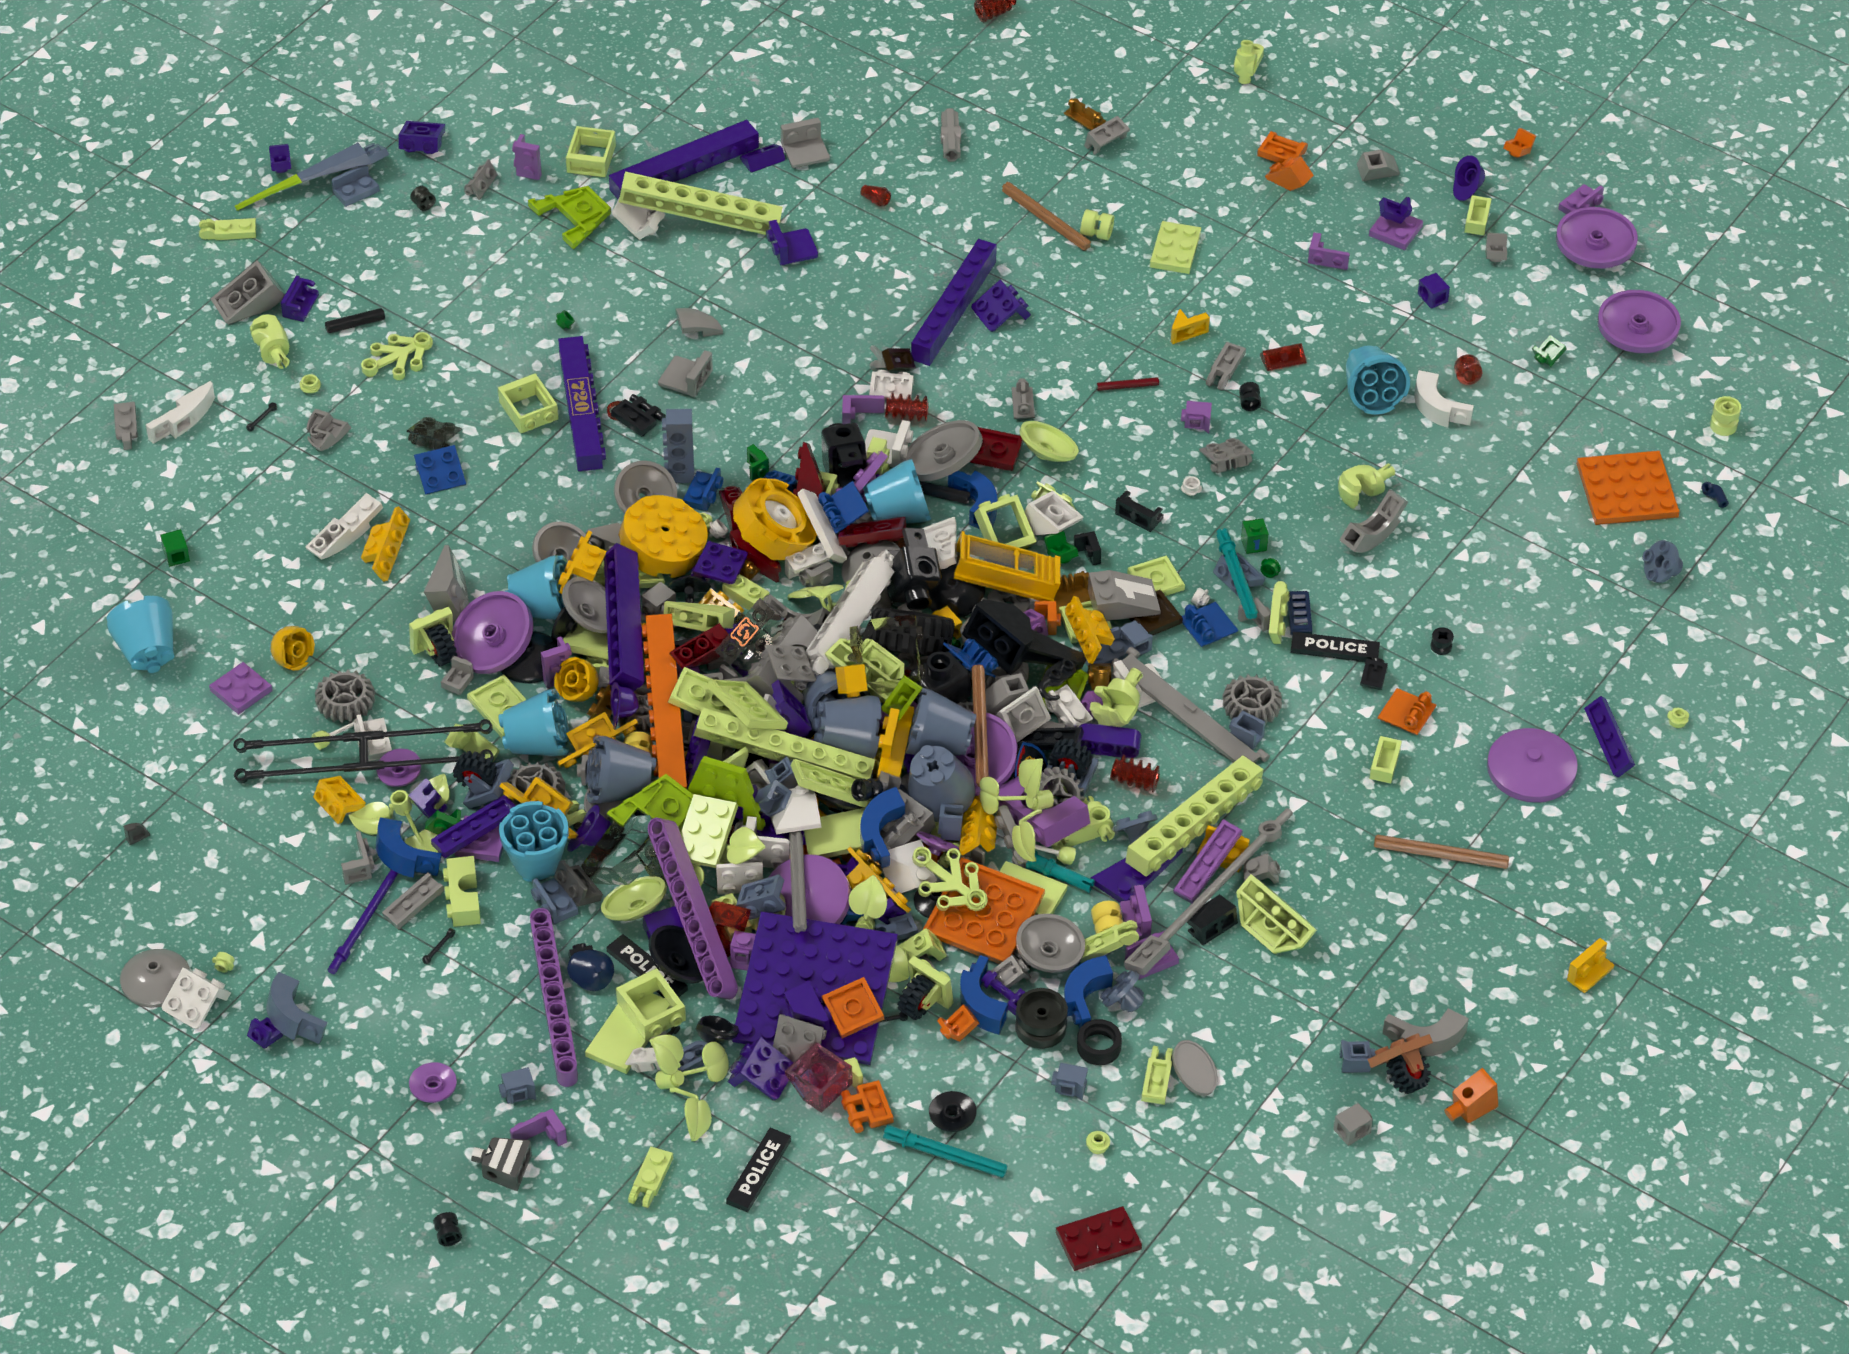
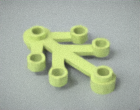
M419 332L414 338L391 334L388 336V345L373 343L370 346L373 356H381L383 353H389V355L379 360L373 358L364 359L361 363L362 372L367 377H373L378 372V369L398 360L392 373L395 380H402L405 378L404 368L408 355L415 351L414 358L410 360L411 370H422L424 351L432 347L433 340L426 332ZM400 344H405V345H407V346H405V347H399Z
M918 847L914 850L912 856L913 863L919 867L925 866L944 881L936 883L923 881L918 888L921 896L928 897L934 892L957 891L963 896L949 898L946 895H942L936 902L937 908L941 911H946L952 906L964 905L973 911H980L985 908L988 898L986 893L979 889L977 876L979 867L976 863L969 862L964 869L965 875L969 877L970 888L962 883L959 863L961 854L958 849L951 848L946 854V860L950 863L951 874L931 859V851L928 848ZM954 853L957 855V858L952 859L949 854ZM923 856L925 861H919L917 857ZM973 867L975 872L970 873L967 868ZM927 886L929 891L924 892L921 887ZM976 897L980 902L974 903L972 898ZM945 900L948 905L942 906L940 901Z

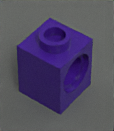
M1437 273L1419 279L1418 295L1431 309L1448 302L1450 287Z

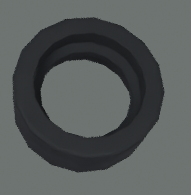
M1094 1019L1080 1027L1077 1034V1051L1080 1057L1087 1063L1106 1065L1117 1059L1121 1052L1122 1035L1119 1028L1112 1022ZM1093 1035H1104L1113 1041V1045L1105 1050H1096L1089 1047L1085 1040Z

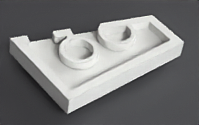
M955 517L922 528L925 531L928 547L936 548L940 569L956 564L957 523Z

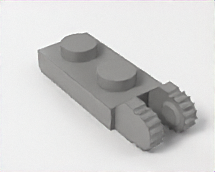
M1226 342L1211 367L1206 385L1211 386L1215 381L1216 375L1220 376L1218 389L1223 391L1228 379H1231L1244 357L1246 348Z
M1000 806L995 816V823L998 829H1002L1005 835L1003 839L1007 849L1011 848L1013 864L1025 868L1027 860L1023 859L1013 846L1012 830L1016 824L1008 806Z

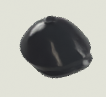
M711 1015L702 1017L695 1028L704 1042H717L720 1045L736 1038L739 1033L737 1025L730 1023L722 1017Z

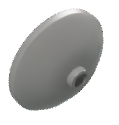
M636 461L627 465L617 476L614 485V496L617 505L625 514L630 506L641 499L639 493H643L645 496L664 495L677 498V487L672 475L663 466L652 461Z
M552 522L543 526L535 535L532 545L536 563L553 555H563L569 561L574 549L577 548L580 537H585L586 534L580 528L567 522Z
M879 540L876 544H867L866 542L859 544L847 555V560L843 562L842 578L845 584L846 581L853 578L862 562L877 557L882 551L900 550V548L894 542L888 540Z
M583 577L570 579L562 591L563 603L568 614L576 623L587 630L607 633L605 587L594 580L592 582Z
M1038 914L1028 918L1021 924L1016 936V947L1020 956L1032 967L1044 972L1058 973L1072 969L1081 961L1085 951V940L1080 929L1067 918L1055 914Z
M150 949L132 957L123 967L120 975L122 991L131 1002L139 1006L162 1007L182 968L190 970L189 965L181 955L171 950Z

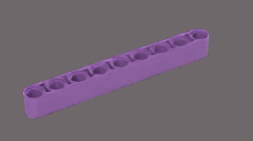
M655 817L648 824V834L707 992L712 997L733 999L738 991L737 982L679 828L674 821Z
M537 908L530 914L531 934L556 1078L561 1086L570 1087L578 1081L577 1061L552 920L547 909Z

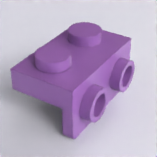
M520 134L512 147V151L515 152L514 167H516V175L539 180L542 176L540 146L525 143V135Z

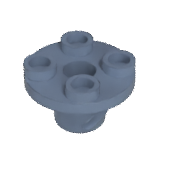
M1666 540L1658 541L1643 553L1644 572L1646 578L1650 581L1663 583L1672 576H1677L1682 571L1683 561L1679 557L1677 547L1672 542Z
M1151 810L1138 814V819L1130 821V817L1117 820L1116 826L1113 827L1114 832H1126L1130 844H1132L1149 830L1148 825L1150 822L1158 820L1157 815H1152Z
M1132 970L1128 973L1123 971L1116 978L1115 981L1117 983L1112 988H1107L1100 995L1104 1006L1109 1007L1118 1001L1121 1004L1122 1011L1133 1012L1137 1010L1144 1001V992L1140 988L1134 987L1140 974Z

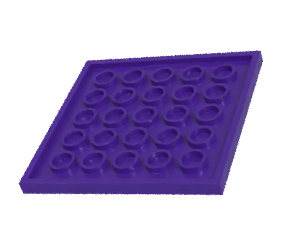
M761 911L735 1025L739 1028V1033L736 1038L732 1039V1042L752 1044L761 1037L773 1046L779 1014L793 1018L785 1002L784 992L807 981H810L813 988L817 987L822 996L864 977L882 1011L898 934L806 919V931L797 933L793 927L792 916ZM820 1000L822 1007H825L823 1001ZM829 1020L830 1029L827 1030L825 1039L821 1040L818 1057L836 1060H846L855 1057L859 1064L871 1065L880 1022L845 1038H841L833 1020Z

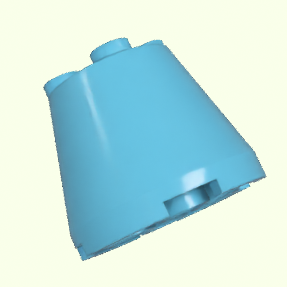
M1363 346L1350 351L1346 362L1348 394L1352 402L1367 414H1384L1395 409L1394 406L1404 396H1407L1410 388V376L1403 363L1377 346Z
M912 459L903 461L863 487L873 521L906 517V523H921L931 520Z
M553 555L513 574H508V590H505V592L518 596L528 606L533 618L556 620L561 610L565 607L562 594L559 593L561 585L558 582L568 563L567 559L563 555Z
M144 596V600L130 604L127 600L117 605L107 615L108 631L130 663L132 669L147 670L149 673L158 672L161 669L160 666L174 658L173 613L170 604L166 599L159 596Z
M556 689L545 690L504 710L503 714H499V724L501 728L504 727L505 736L502 737V742L505 749H509L512 754L562 756L569 754V748H566V742L569 741L566 735L569 732L565 708H562V705L557 701L560 695Z
M530 801L516 805L510 809V813L499 825L501 844L515 870L522 876L523 880L530 882L535 878L542 880L554 876L569 836L568 821L564 813L559 808L556 810L550 806L543 805V802Z

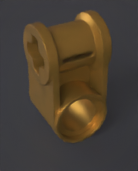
M1110 663L1088 664V683H1090L1092 690H1095L1096 686L1107 687L1111 682Z

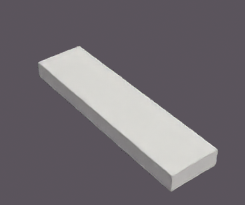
M805 489L798 492L800 501L828 558L843 563L847 560L846 554L842 546H839V540L823 511L822 505L818 501L817 495Z

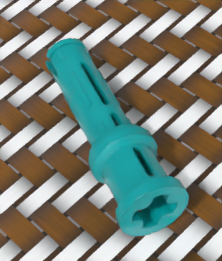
M1035 851L1036 861H1027L1026 869L1028 870L1033 869L1049 878L1052 876L1087 893L1091 892L1092 889L1090 887H1093L1095 883L1094 879L1060 866L1055 859H1047L1040 856L1037 851Z

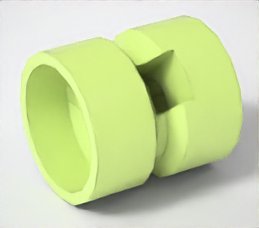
M1086 209L1081 222L1080 234L1089 237L1096 235L1098 239L1108 241L1113 231L1114 215L1107 213L1099 215L1097 211ZM1099 221H1101L1100 228L1098 230V223Z
M1730 396L1719 397L1715 401L1710 421V428L1713 432L1721 436H1729L1736 432L1741 412L1740 402Z

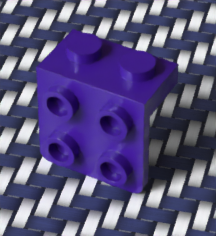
M777 220L769 221V230H766L768 242H771L773 254L777 256L780 266L818 257L817 248L808 229L804 228L782 233Z
M1001 279L971 306L972 310L991 332L1000 327L1015 312L1024 320L1031 316L1026 309L1029 305L1022 297L1017 298L1019 294L1012 285L1007 286Z
M708 541L702 554L699 556L696 566L691 571V576L703 580L710 578L734 584L747 559V552Z
M760 1037L752 1044L747 1043L740 1052L742 1057L731 1067L730 1072L732 1074L727 1082L736 1087L747 1080L770 1099L777 1100L791 1078V1072L794 1071L793 1069L796 1065Z

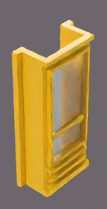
M965 531L961 532L957 541V552H960V560L954 571V579L1038 601H1054L1060 586V556H1046L1022 548L966 535Z

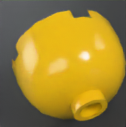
M286 626L277 631L273 636L270 650L272 657L278 665L295 671L307 666L309 662L305 661L309 656H313L315 643L313 635L307 632L305 628Z
M572 657L560 664L561 669L559 673L556 672L554 677V686L560 696L568 701L582 702L595 694L599 685V675L596 668L590 662Z

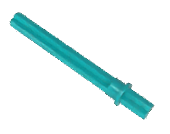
M1227 528L1223 530L1218 529L1216 536L1220 544L1219 551L1223 553L1246 618L1249 620L1252 618L1256 619L1258 617V610L1236 554V544L1231 540Z
M890 1125L885 1127L883 1139L901 1144L903 1148L907 1146L1000 1178L1006 1175L1008 1166L1004 1163L911 1133L909 1129L905 1131Z

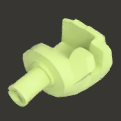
M266 314L254 319L250 326V333L254 343L260 346L263 361L270 364L276 363L280 369H284L281 364L283 363L286 368L290 363V360L286 357L289 353V341L283 326L275 315Z
M1387 463L1379 470L1369 465H1358L1344 471L1339 477L1338 482L1339 495L1342 501L1354 509L1358 505L1361 490L1371 497L1382 494L1385 490L1384 481L1395 475V469L1393 466L1390 467L1391 464Z
M1131 668L1124 680L1114 678L1107 687H1095L1094 693L1102 699L1103 705L1098 702H1091L1090 711L1099 724L1122 727L1131 721L1139 706L1140 694L1135 687L1143 677L1141 671Z

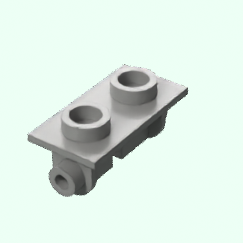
M490 159L478 167V170L472 177L473 180H470L465 185L464 192L466 195L475 194L478 200H480L498 174Z
M1021 378L1016 383V387H1012L1014 419L1035 418L1033 388L1029 387L1026 379Z
M909 809L882 836V839L888 850L907 844L925 825Z

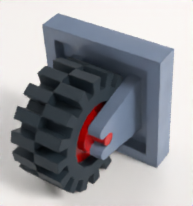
M1067 739L1059 740L1049 756L1050 761L1047 768L1059 767L1060 770L1065 768L1068 769V774L1074 773V780L1079 779L1081 781L1078 788H1084V791L1080 792V796L1084 797L1098 767L1099 759L1093 758L1091 751H1086L1088 747L1085 745L1083 747L1080 746L1081 742L1079 741L1074 743L1073 739H1070L1069 742Z
M471 751L463 752L459 756L453 769V776L457 778L456 781L458 783L462 782L463 787L466 785L469 787L463 802L468 809L481 806L493 800L495 801L502 796L503 789L499 786L502 782L509 780L514 766L509 759L498 763H490V758L486 759L484 754L480 756L475 751L473 754Z

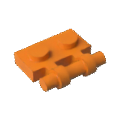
M879 1080L858 1085L857 1094L851 1095L849 1090L841 1092L842 1106L848 1112V1122L854 1128L855 1133H861L864 1130L863 1122L868 1121L871 1129L894 1123L893 1114ZM862 1104L864 1111L857 1112L856 1106Z

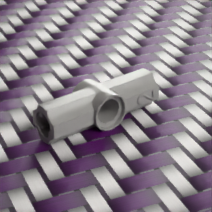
M948 108L941 112V144H943V158L947 159L948 162H954L961 155V126H959L958 112L953 108Z

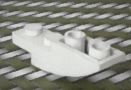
M209 381L177 399L176 408L146 424L148 440L154 444L170 434L176 439L192 428L206 414L215 399L213 383Z
M366 493L340 520L334 518L306 546V549L321 560L340 552L361 537L371 527L369 522L383 509L382 504Z

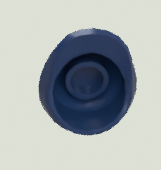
M585 950L572 955L568 962L567 970L569 977L583 989L599 991L607 987L614 975V964L611 958L601 951Z

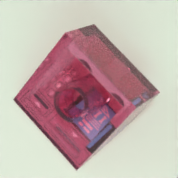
M817 1042L785 1070V1075L801 1098L821 1113L841 1095L842 1091L848 1089L853 1084L852 1066Z

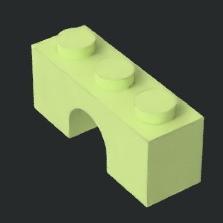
M474 856L446 859L447 868H443L444 882H449V886H445L446 900L451 901V904H446L447 917L452 918L453 927L481 924L478 892H464L467 889L477 888Z

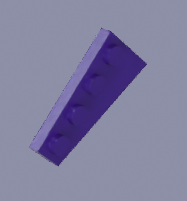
M1183 848L1171 860L1165 861L1157 871H1153L1147 877L1125 862L1126 858L1092 876L1091 879L1095 880L1094 886L1118 902L1129 901L1130 896L1134 894V886L1143 885L1145 889L1183 853Z

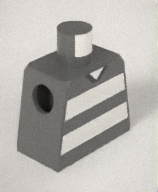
M494 1137L491 1139L487 1150L477 1147L473 1149L471 1161L481 1163L482 1176L485 1179L518 1191L532 1156L531 1141Z

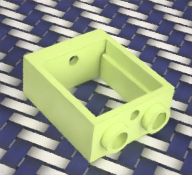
M576 126L566 156L567 173L606 177L616 147L615 131ZM581 145L606 148L604 157L578 154Z
M536 373L498 387L499 403L520 433L558 420V406ZM536 395L544 408L521 416L513 403Z
M1010 494L999 497L998 501L992 504L990 501H986L978 505L979 508L974 512L984 539L998 542L987 513L1011 505L1024 537L1006 543V545L1026 549L1037 542L1018 495L1010 497Z
M657 968L616 988L617 1003L644 1040L656 1037L662 1032L679 1026L682 1022L686 1021L684 1004ZM660 990L672 1008L646 1020L634 1002Z

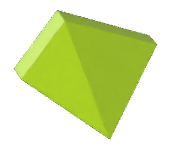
M903 675L882 705L881 710L889 715L891 708L899 709V722L923 687Z

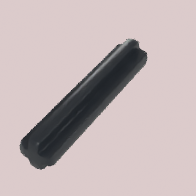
M382 308L326 321L325 329L327 333H333L382 321L385 319V313Z
M919 481L924 495L968 504L970 501V492Z

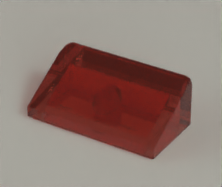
M1302 343L1265 350L1260 353L1261 360L1267 371L1307 363Z
M714 901L709 907L715 925L742 932L745 931L751 912L750 909L719 901Z

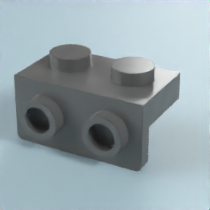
M565 860L559 861L554 877L578 907L601 901L602 892L579 865L570 867Z

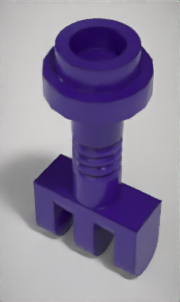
M989 970L981 980L984 983L983 986L985 988L992 986L1000 994L1004 995L1009 1000L1007 1002L1008 1010L1016 1016L1017 1001L1025 991L1020 988L1016 993L1012 992L996 979L998 973Z

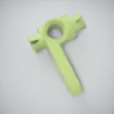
M1250 40L1241 41V48L1237 49L1234 62V72L1239 76V83H1250L1251 76L1255 74L1263 58L1264 47L1262 45L1255 44Z
M1088 796L1089 801L1086 798L1082 802L1088 805L1090 824L1051 845L1052 848L1058 850L1063 846L1072 847L1097 837H1101L1104 842H1107V838L1108 840L1113 839L1115 832L1112 830L1114 823L1110 818V810L1102 805L1101 802L1094 801L1092 796Z

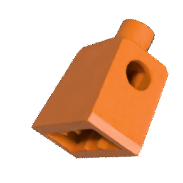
M1481 1068L1453 1090V1104L1444 1109L1451 1121L1461 1116L1467 1123H1471L1498 1107L1497 1083Z

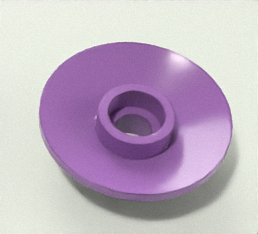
M394 749L384 754L379 761L391 762L417 760L420 758L411 750ZM421 765L386 767L385 769L377 770V775L388 786L402 787L412 783L419 776Z
M920 831L916 834L920 840L929 846L928 849L932 854L940 856L941 852H948L951 848L959 850V847L934 835Z
M438 1062L419 1066L409 1078V1088L413 1096L427 1103H436L447 1099L452 1095L457 1085L454 1071L449 1066Z

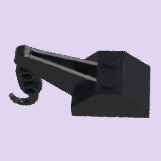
M983 599L976 604L961 634L966 639L976 640L997 659L998 665L1010 675L1020 668L1022 662L1051 666L1045 671L1042 680L1037 685L1042 698L1050 701H1056L1060 699V696L1048 694L1045 688L1061 685L1074 676L1076 670L1082 669L1087 660L1084 653L1031 629L1030 618L1014 604Z

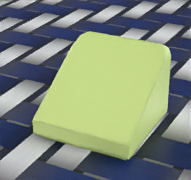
M855 1057L839 1062V1076L856 1089L858 1085L863 1084V1074Z

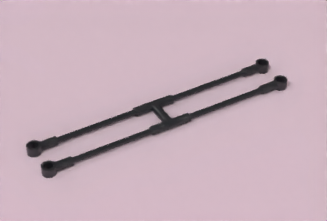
M483 719L479 723L453 727L388 732L379 730L343 733V735L271 741H245L243 738H238L234 741L233 746L239 753H245L249 749H261L266 746L331 741H359V762L344 763L338 766L273 771H246L243 768H239L234 772V778L239 783H245L251 779H263L268 776L333 771L355 772L380 770L386 767L457 762L459 756L384 762L383 760L368 762V740L461 731L464 733L481 732L483 734H490L493 730V725L488 719ZM484 724H489V728L486 730H483L482 726ZM239 743H244L243 748H237ZM485 749L478 753L480 756L481 754H490V763L494 761V755L490 750ZM240 773H245V776L242 779H239L238 775Z

